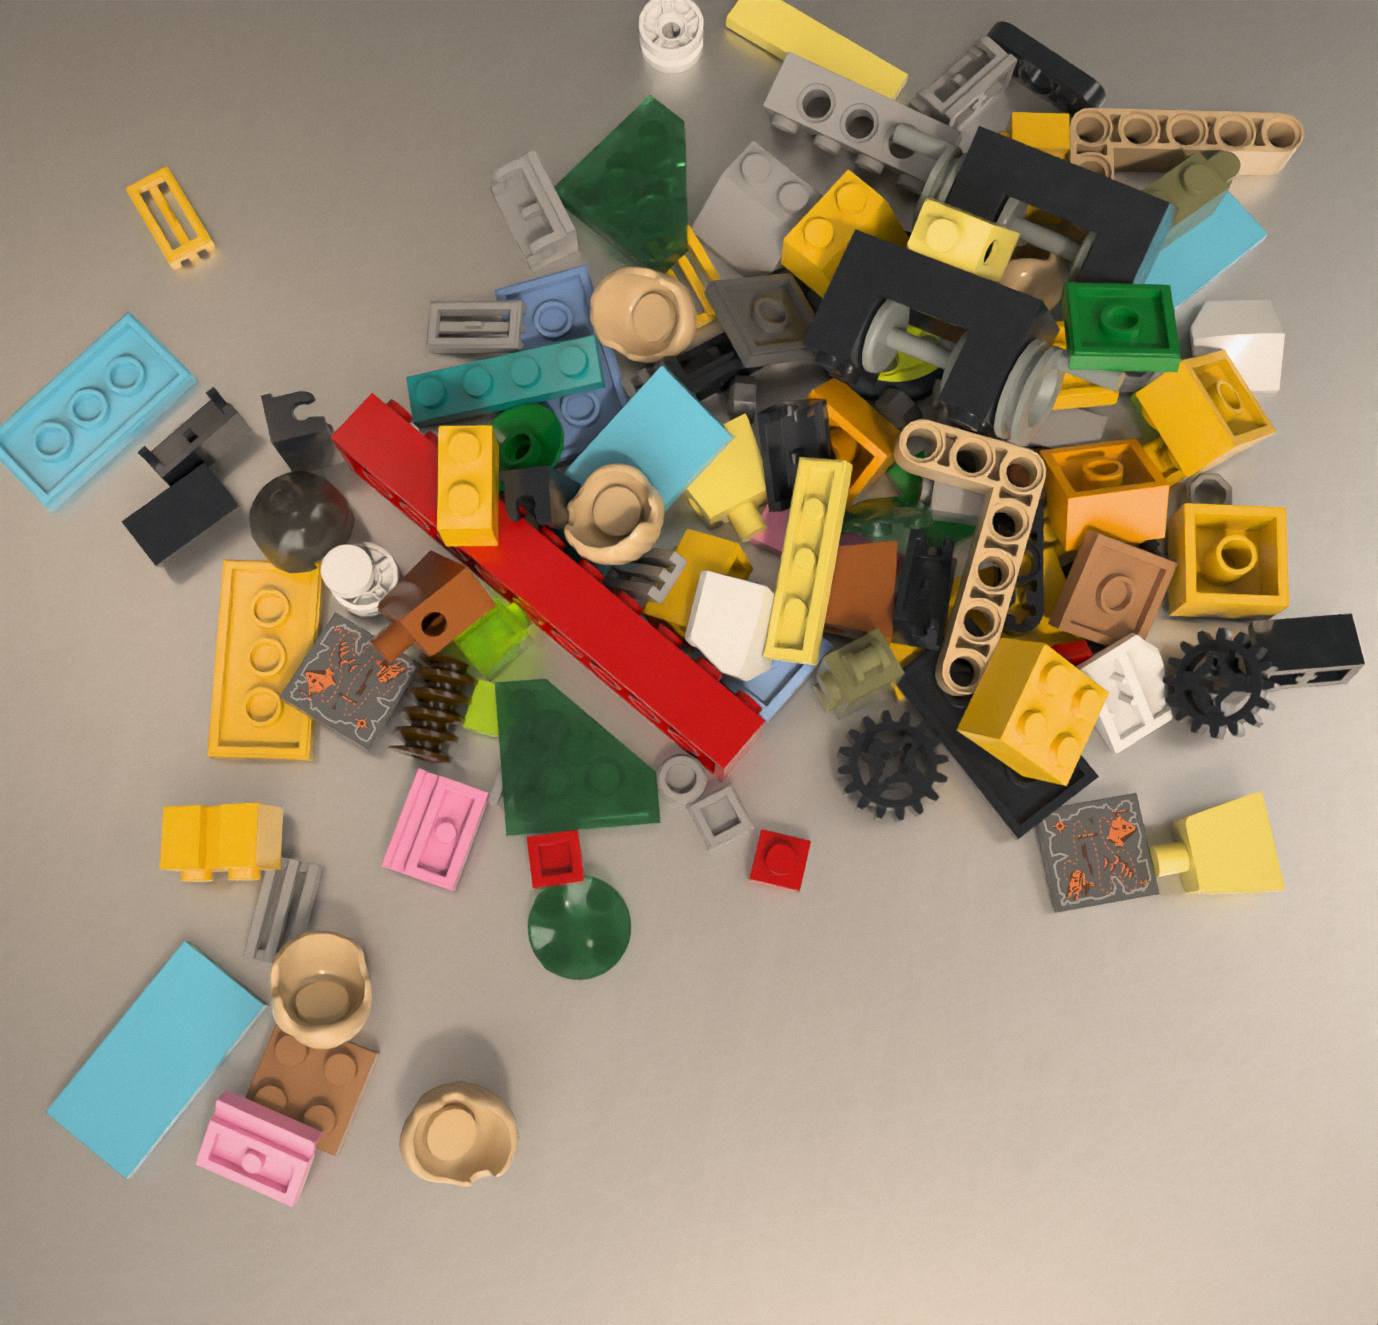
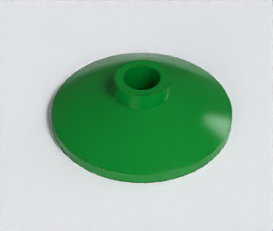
M521 404L502 412L490 422L489 425L493 426L499 445V471L546 465L552 468L556 466L564 446V431L560 420L551 410L539 404ZM499 482V493L505 494L504 484Z

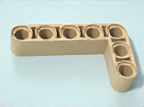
M1085 108L1075 113L1069 123L1070 150L1067 154V161L1114 180V171L1167 173L1198 151L1207 160L1221 151H1229L1234 153L1240 160L1241 168L1237 175H1273L1284 168L1298 149L1304 138V130L1297 118L1286 113ZM1079 136L1087 137L1093 143L1085 142ZM1126 137L1135 139L1139 144L1130 142ZM1175 139L1183 141L1186 145L1179 144ZM1222 140L1231 143L1232 146H1228ZM1270 142H1274L1279 147L1272 145ZM1063 219L1061 222V234L1083 243L1089 231L1080 225Z
M919 419L910 422L904 427L894 444L893 455L899 467L917 476L985 495L935 671L937 684L944 692L951 696H965L975 692L999 642L1046 478V467L1039 454L1028 448L934 421ZM912 436L925 438L931 445V456L924 459L912 456L906 446L907 439ZM961 450L974 452L980 460L979 472L967 473L958 466L956 460L957 452ZM1019 464L1027 470L1029 475L1027 487H1017L1008 480L1006 474L1008 465ZM1002 512L1012 517L1015 522V533L1012 537H1003L994 530L992 519L995 513ZM982 561H991L1000 568L1002 576L997 587H989L980 580L978 567ZM968 610H978L986 617L988 626L982 637H975L965 629L964 616ZM956 658L964 659L972 665L974 676L971 683L966 687L955 684L950 677V666Z

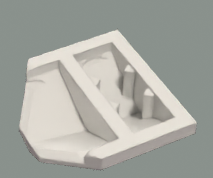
M1271 300L1206 301L1190 327L1192 357L1225 349L1253 394H1276L1279 391L1285 332Z
M701 571L684 638L691 646L697 647L719 672L747 682L771 670L773 660L763 657L774 593L767 586L711 571Z
M1130 633L1076 666V668L1109 692L1094 726L1112 752L1117 754L1172 720V709L1165 702V698L1168 696V685L1163 683V677L1168 676L1167 670L1158 648L1145 641L1139 635Z

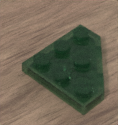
M649 95L561 179L554 188L564 208L636 267L650 268L666 273L689 251L686 129L684 120L652 95Z
M547 679L495 682L506 837L549 834L572 830L585 831L656 825L661 823L656 771Z

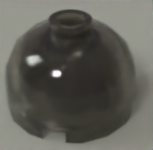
M303 470L287 472L273 478L260 489L252 501L249 512L251 536L256 546L276 569L290 574L305 573L317 569L318 567L313 562L321 560L333 548L347 544L351 538L355 523L354 513L348 505V500L326 477Z

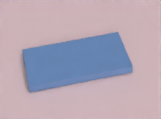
M586 264L494 290L497 301L522 300L527 306L526 315H523L522 320L525 324V334H521V341L524 343L523 351L587 336H595L590 322V299L594 288ZM502 316L503 322H510V316ZM598 339L606 388L533 403L551 410L558 417L563 427L564 446L554 469L571 465L629 402L628 395L621 383L623 379L613 348L604 346Z

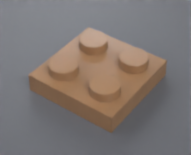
M1088 529L1048 624L1062 631L1106 646H1111L1130 633L1137 634L1145 640L1178 563Z
M276 1024L245 1098L323 1132L316 1149L337 1156L341 1152L380 1053L351 1041H346L331 1049H314L299 1043L294 1036L285 1033Z

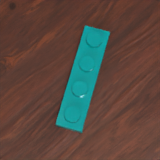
M594 335L406 377L411 414L414 419L413 424L418 428L506 410L521 404H533L606 388L599 343Z

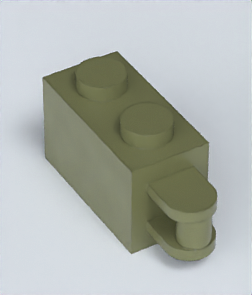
M1198 151L1141 190L1180 208L1160 251L1213 215L1229 190L1232 179L1236 177L1241 168L1240 160L1234 153L1221 151L1207 160Z
M877 628L824 656L815 676L818 683L813 685V689L826 712L834 710L838 719L841 720L892 693L905 673L880 629Z

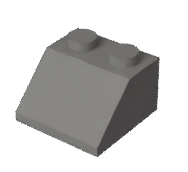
M752 141L721 174L691 228L702 245L742 277L779 274L785 267L780 263L783 239L823 195L755 141Z

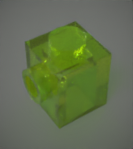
M497 597L493 599L497 604L493 609L453 640L455 645L489 682L535 643L528 631L533 625L528 616L516 603L512 602L506 607Z

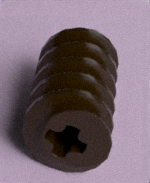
M420 652L419 658L429 667L415 668L412 676L424 687L408 688L406 696L417 706L402 707L399 715L410 723L411 726H396L393 730V735L403 742L404 745H394L388 748L400 754L430 763H451L453 757L441 749V746L446 743H458L459 737L447 729L448 725L465 724L466 719L456 712L454 708L455 705H471L472 699L460 690L462 686H477L479 680L467 672L469 665L459 659L441 653L428 656Z

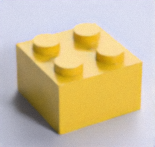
M1184 503L1167 520L1168 558L1178 563L1168 586L1169 616L1269 620L1289 607L1286 507Z
M1001 637L957 731L1020 775L1067 786L1109 692L1045 643Z

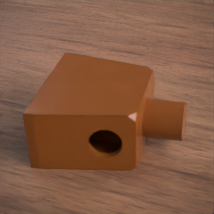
M898 541L838 546L823 632L858 639L879 628L890 646L893 634L892 620L894 614Z
M431 550L379 602L377 608L389 621V624L369 642L390 664L411 645L426 655L432 656L497 604L466 566Z

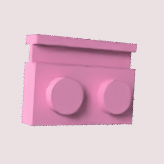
M418 768L381 866L455 892L490 794Z
M225 1090L216 1100V1110L214 1116L209 1121L196 1165L293 1207L301 1196L316 1154L315 1149L323 1132Z

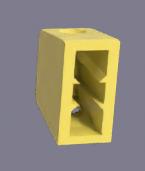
M926 198L906 249L985 279L1000 282L1021 233L934 198ZM993 242L991 253L987 260L984 262L986 251L989 245Z
M743 414L723 424L735 438L683 492L681 497L708 530H714L730 521L741 542H747L752 537L767 530L768 527L757 507L765 504L768 500L763 459L746 414Z
M1262 791L1171 822L1170 829L1173 842L1154 845L1149 848L1155 876L1181 873L1183 887L1188 894H1263L1285 890Z

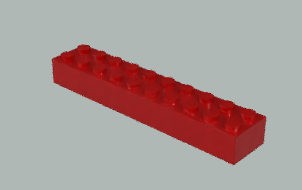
M371 393L331 436L332 441L350 470L683 751L698 759L704 768L722 783L760 738L765 720L759 716L763 710L761 706L745 692L738 690L734 695L719 682L723 677L722 674L711 663L702 657H698L696 661H693L679 649L683 643L670 629L663 624H659L654 628L640 616L643 609L633 598L623 591H620L615 596L601 584L604 576L591 563L583 558L576 563L562 551L566 546L555 533L545 526L536 530L524 520L527 513L520 505L521 520L519 523L513 522L506 512L505 494L499 499L498 546L446 547L437 530L439 437L430 430L425 435L421 434L410 424L414 419L399 403L390 399L385 404L375 394Z

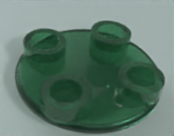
M897 496L866 499L845 508L841 534L861 531L862 537H881L893 533V524L903 523L904 528L930 526L933 524L932 507L917 500Z
M584 875L585 882L546 887L537 895L528 918L529 942L537 959L546 970L572 980L591 979L609 971L624 955L631 936L630 913L622 896L607 882Z

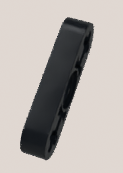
M1004 21L997 22L986 35L1008 55L1012 54L1017 59L1012 79L1063 113H1068L1069 117L1073 118L1075 113L1085 108H1100L1105 102L1106 93L1097 80L1013 24Z
M1040 500L1029 534L1031 541H1027L1024 552L1031 560V571L1028 575L1017 576L1015 589L1009 604L1010 608L1016 601V588L1031 585L1032 590L1025 589L1021 593V607L1024 610H1030L1031 615L1027 616L1020 625L1016 624L1014 615L1007 614L1002 632L1009 636L1020 637L1030 633L1039 625L1043 617L1044 512ZM1002 512L994 514V530L1003 537H1012L1015 533V522L1012 517ZM993 563V587H997L1001 581L1002 574L1000 568Z

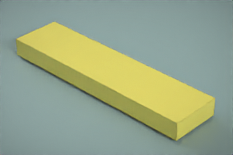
M738 0L726 17L727 28L783 61L789 51L894 101L907 83V73L782 0Z
M799 457L763 657L769 660L817 666L853 465L846 460Z

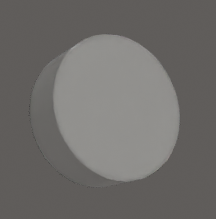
M674 754L660 764L656 773V786L661 797L668 803L675 806H686L699 799L705 791L707 783L706 771L702 763L695 757L688 754Z

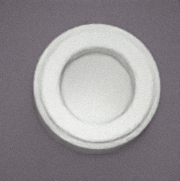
M345 544L333 548L326 554L321 565V575L324 583L334 594L344 598H354L364 594L371 587L375 578V567L363 549L355 545Z

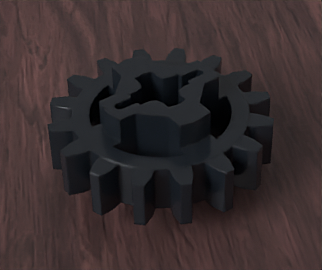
M1218 628L1215 640L1208 632L1203 630L1197 632L1199 644L1196 646L1182 641L1180 647L1185 656L1181 660L1169 657L1167 661L1172 667L1177 669L1175 676L1163 677V683L1173 686L1175 689V693L1165 698L1166 704L1181 706V709L1174 718L1182 723L1194 719L1191 724V732L1203 735L1209 728L1211 738L1220 740L1224 739L1226 728H1228L1233 736L1243 737L1245 736L1243 725L1245 722L1252 726L1261 727L1263 722L1257 714L1262 708L1274 711L1276 707L1271 701L1266 699L1268 692L1281 690L1280 684L1268 680V675L1279 669L1278 665L1272 661H1261L1268 651L1266 646L1258 643L1249 648L1251 643L1250 635L1240 631L1233 639L1231 630L1226 628ZM1236 653L1246 660L1252 675L1244 674L1238 667L1239 658L1235 657ZM1206 657V661L1198 669L1193 671L1197 664L1203 658ZM1223 677L1229 678L1228 687H1222L1219 691L1213 689L1214 681L1222 680ZM1191 692H1196L1203 700V710L1206 711V714L1196 706ZM1247 696H1250L1246 704L1235 712L1236 705Z
M883 710L880 714L879 724H875L867 715L861 720L862 734L857 730L850 729L845 736L853 747H840L837 752L838 757L848 761L847 765L836 770V777L849 778L850 781L842 791L843 796H851L856 793L860 799L855 810L860 812L868 805L874 807L873 814L876 821H880L886 811H891L895 823L904 820L906 808L915 817L921 815L924 812L921 799L933 804L939 798L936 791L931 788L932 785L943 786L947 783L948 777L937 772V768L949 761L948 756L936 755L934 751L942 741L941 737L936 736L927 739L924 733L929 723L924 720L916 728L909 725L910 713L906 711L898 722H894L889 710ZM883 734L903 736L900 742L883 743L878 738L874 739V737ZM919 749L924 759L925 774L916 767L915 751ZM901 750H904L905 753L901 757V763L898 766L900 773L895 772L891 777L888 776L882 783H879L878 780L884 772L882 770L886 765L884 760L888 761L893 756L896 757ZM859 755L862 757L861 760L868 764L870 780L866 785L859 773ZM900 789L905 794H910L906 798L895 800L880 797L885 790Z

